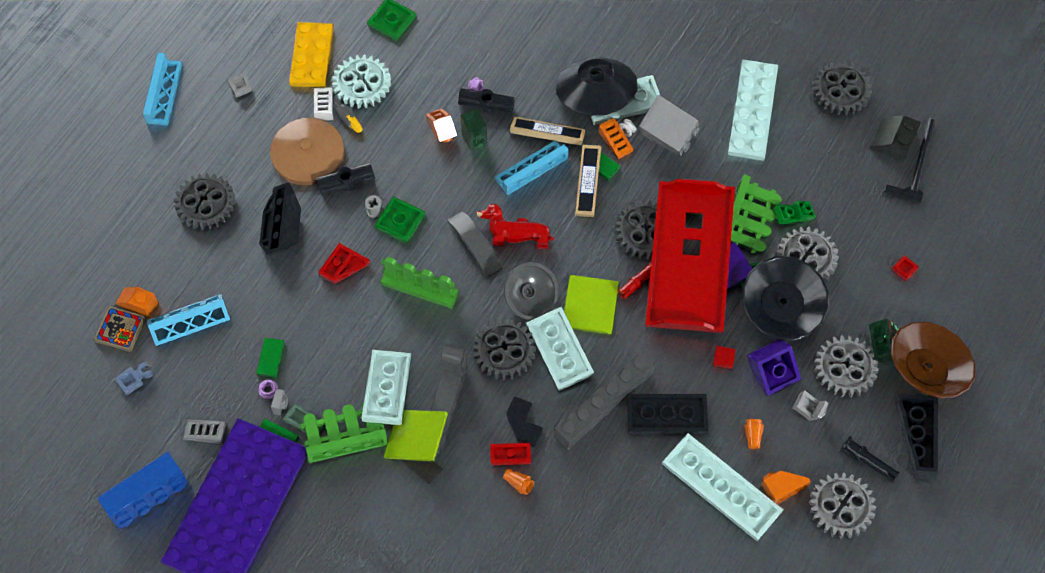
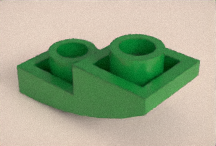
M795 201L792 205L777 204L773 208L779 224H794L816 218L810 201Z

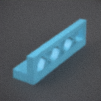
M165 53L157 54L143 111L147 124L167 126L169 124L182 69V61L167 60ZM167 67H176V71L168 74ZM170 80L173 84L165 90L163 84ZM167 95L169 101L161 105L159 100ZM163 110L165 118L155 119L156 114Z
M553 141L495 176V180L503 191L509 195L567 160L568 148L565 145L560 146L557 141ZM555 147L556 150L548 154V151ZM540 158L539 160L533 163L534 159ZM524 167V169L517 172L519 168ZM506 176L509 177V178H507V179L504 180V181L501 180V179H503V178L506 177Z
M220 294L147 320V323L157 346L228 321L230 318ZM221 307L224 316L218 319L212 317L213 310ZM197 315L206 317L201 325L194 324L192 321ZM180 321L187 324L185 330L181 332L173 329L175 324ZM164 328L169 331L166 337L158 340L155 330Z

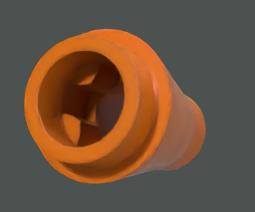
M747 419L744 428L748 448L759 449L764 425L760 419Z
M508 469L503 476V479L520 494L527 495L534 486L531 476Z

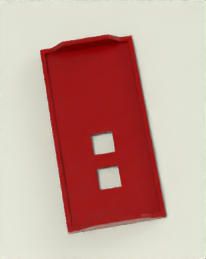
M676 179L670 182L659 181L645 327L716 333L724 332L735 187L725 186L716 181ZM686 213L703 214L702 229L685 228ZM684 239L701 241L699 256L682 254Z

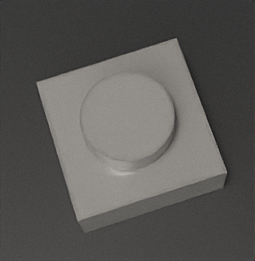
M245 73L228 80L236 98L253 91Z
M276 389L271 409L273 414L282 415L283 409L287 408L288 398H286L284 390Z

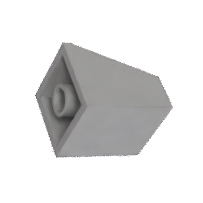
M657 95L639 126L644 137L679 156L683 152H687L691 144L689 142L692 136L695 137L700 129L697 119L660 95Z

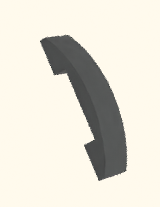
M464 211L447 219L456 235L460 236L476 259L478 267L486 278L503 269L484 235Z

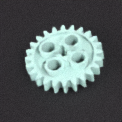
M365 54L362 58L356 55L354 60L352 57H349V62L343 60V66L337 65L338 70H334L335 76L332 77V85L335 95H338L339 100L343 99L344 104L350 102V107L357 104L358 109L361 107V104H364V107L367 108L369 103L374 106L375 100L380 103V97L386 98L385 92H389L391 77L388 68H385V63H380L379 58L373 61L372 55L369 59H366Z

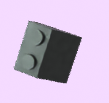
M904 115L883 118L870 145V149L904 162L921 122Z

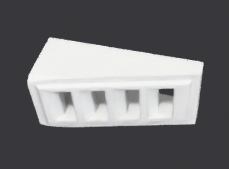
M332 87L314 88V117L323 121L334 120ZM319 93H329L328 95H318Z

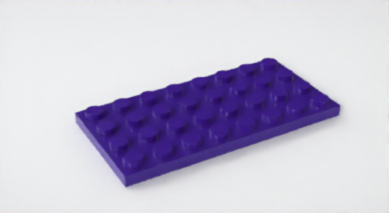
M237 418L160 562L182 573H247L307 457L306 447Z

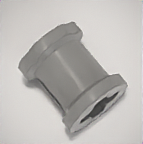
M372 195L365 200L366 213L372 219L380 217L383 212L382 202L378 196Z

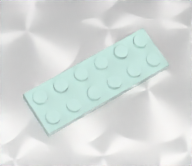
M742 60L728 155L764 161L778 65Z
M687 434L662 462L663 466L756 541L763 536L783 512L781 507L690 434Z

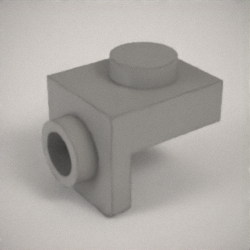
M801 391L792 408L809 421H813L825 416L829 403L826 400L819 402L808 392Z

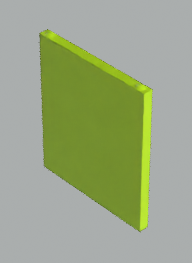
M570 275L564 313L572 329L612 334L619 281Z
M404 410L402 425L393 424L384 458L434 461L448 413L446 411Z

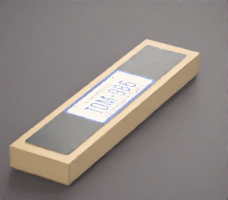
M514 117L510 133L582 146L585 129Z
M582 145L576 216H595L601 146Z

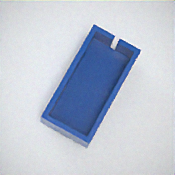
M166 452L97 499L113 523L120 529L129 526L138 516L147 514L151 510L150 508L156 504L165 502L168 496L174 492L182 491L185 485L188 484V481L170 453Z

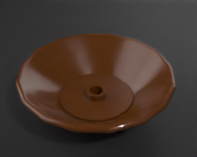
M911 322L899 328L891 340V357L896 370L909 385L923 394L937 398H954L968 391L975 380L976 364L970 349L959 336L943 326L930 322Z

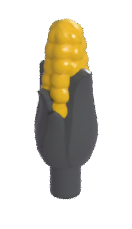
M336 99L333 104L337 108V114L340 119L356 133H360L363 130L359 123L360 120L348 105L342 104L339 99Z

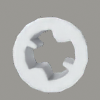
M625 119L623 123L619 124L626 137H630L637 130L634 123L629 119Z

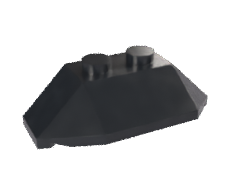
M290 183L275 186L272 190L273 194L268 199L263 210L259 245L268 256L283 252L298 242L301 206Z

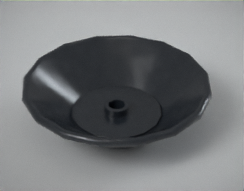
M605 57L586 58L574 62L561 72L556 81V95L561 103L576 113L590 116L607 115L621 110L633 100L638 90L637 77L631 68L618 60Z
M775 256L761 261L748 273L742 287V305L748 320L761 333L776 340L796 341L810 336L823 324L829 310V291L822 276L810 264L795 257ZM781 299H783L786 302L785 305L780 303Z

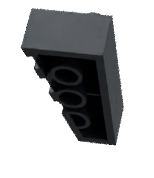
M897 394L896 407L915 479L936 480L938 473V398L928 395Z

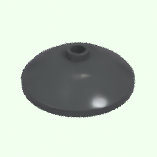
M528 262L516 266L508 274L504 284V298L509 309L516 316L525 320H533L552 311L556 306L559 296L558 283L554 274L547 267L539 263ZM525 289L528 290V295H525Z

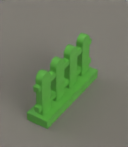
M744 174L738 183L734 196L731 243L736 242L738 246L751 250L750 254L755 255V253L761 254L765 251L766 244L760 241V238H767L771 234V228L765 225V222H772L776 218L774 210L770 209L771 205L776 206L780 204L781 197L775 193L776 190L774 189L768 191L758 187L756 182L750 184L751 176ZM753 198L766 203L765 207L752 202ZM748 214L760 218V222L747 218ZM745 230L751 232L753 234H756L755 238H752L750 236L742 234V231Z
M386 257V260L382 259L381 265L385 267L383 269L384 275L381 285L450 309L453 308L459 294V289L454 288L455 283L445 275H441L440 278L433 276V273L427 269H423L422 272L415 270V267L409 263H405L404 266L397 264V261L391 257Z
M345 405L341 415H335L332 409H327L323 413L324 418L316 420L315 416L311 413L304 416V423L300 425L301 429H306L308 441L304 442L309 463L387 445V435L383 423L366 422L367 427L359 429L357 418L362 417L363 410L355 411L352 405ZM345 421L347 432L340 433L337 422ZM325 425L328 436L320 438L318 427Z

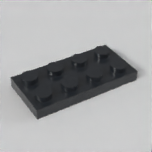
M627 394L628 434H708L707 394Z

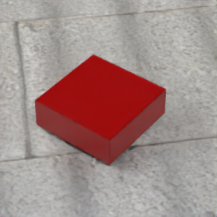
M904 255L891 270L906 282L918 270L919 266Z
M716 346L713 366L733 369L736 349Z

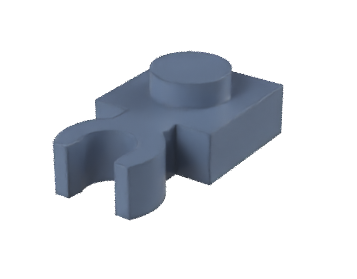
M146 362L141 363L136 371L131 367L115 377V380L126 395L142 386L141 380L143 378L148 379L153 375L151 370L143 372L148 367Z

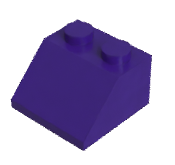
M776 340L747 355L752 373L767 396L801 380L792 346L783 340Z

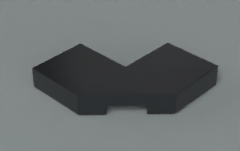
M514 396L506 413L514 435L518 441L530 443V446L536 447L543 428L526 421L532 408V403Z

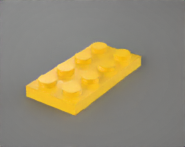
M297 22L289 80L290 86L326 88L333 24Z

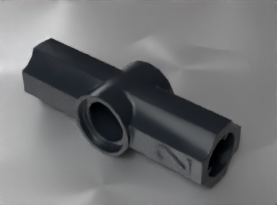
M461 88L458 105L477 107L483 112L495 110L512 113L515 97L494 94L489 89L475 91Z
M368 163L354 168L342 167L336 173L318 177L317 182L321 194L338 189L350 190L356 184L374 180L375 176L371 164Z

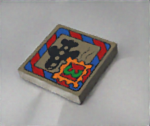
M108 306L94 341L95 343L132 352L146 318L144 315Z

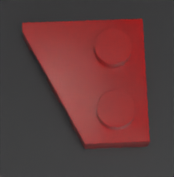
M338 243L318 273L319 276L336 284L368 266L370 260Z

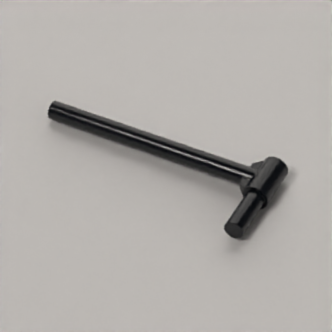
M928 119L911 187L902 189L886 184L884 192L921 203L923 193L918 188L935 123L934 119Z

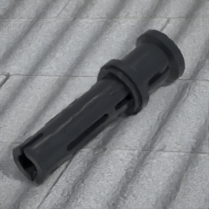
M850 436L840 449L841 452L845 451L854 457L856 462H863L892 483L899 474V471H896L869 453L866 446H860Z

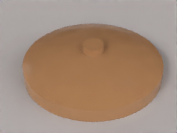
M301 118L286 124L276 133L271 143L270 156L276 172L285 180L297 185L318 184V177L338 171L344 159V144L340 133L328 122L316 118Z

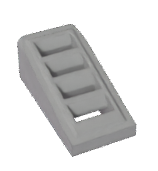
M188 420L183 439L223 445L227 425L224 421ZM192 426H196L194 435H190ZM203 427L202 434L198 435L199 428ZM207 428H210L209 435H206ZM214 429H217L216 435H213Z

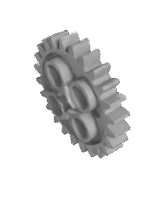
M800 227L799 232L795 229L792 230L791 234L787 232L785 238H781V244H778L776 256H795L803 261L811 247L816 244L805 262L810 264L822 278L828 280L830 274L833 275L834 268L837 267L839 256L836 255L838 249L834 248L835 242L829 243L831 237L824 238L825 232L823 231L818 234L817 228L811 232L810 227L806 231ZM801 242L806 243L808 246L802 245ZM817 252L824 254V256L818 255Z
M841 335L838 341L833 337L831 342L827 340L825 346H820V352L817 351V358L814 361V364L817 366H815L814 371L819 373L816 378L823 379L820 385L827 384V391L833 388L834 395L839 391L842 397H844L845 393H848L851 398L854 392L860 396L861 390L867 392L868 387H872L873 381L877 378L875 374L879 371L876 367L879 362L873 360L876 354H870L871 347H864L866 342L859 344V338L852 341L851 336H849L847 340H844L843 335ZM837 353L842 358H836L833 354ZM853 357H859L861 361H856ZM836 371L840 376H834L831 372ZM851 374L857 375L859 379H854Z
M844 472L841 478H839L837 473H834L833 479L827 475L825 481L820 479L819 485H815L813 488L815 492L810 494V497L813 499L809 501V505L814 507L810 508L809 512L816 513L812 520H819L817 527L825 526L824 533L831 530L832 537L835 533H839V537L842 539L844 533H846L847 537L851 538L852 532L858 536L860 530L865 532L867 529L866 525L870 526L872 523L870 519L875 517V514L872 512L876 510V506L871 504L876 499L869 498L873 491L865 490L868 485L867 483L862 486L860 485L861 478L854 481L853 474H851L849 479L846 478ZM839 488L844 494L838 495L834 489ZM851 491L853 494L837 518L835 520L832 519L840 504ZM852 500L859 501L861 506H855L852 503ZM824 504L831 505L833 510H826ZM841 516H847L850 522H844Z

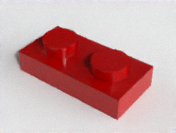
M530 443L490 444L491 466L531 464Z

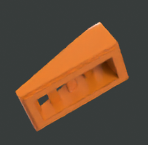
M615 118L599 126V134L617 159L634 151ZM625 145V148H623L622 150L618 151V148H620V147H622V146Z

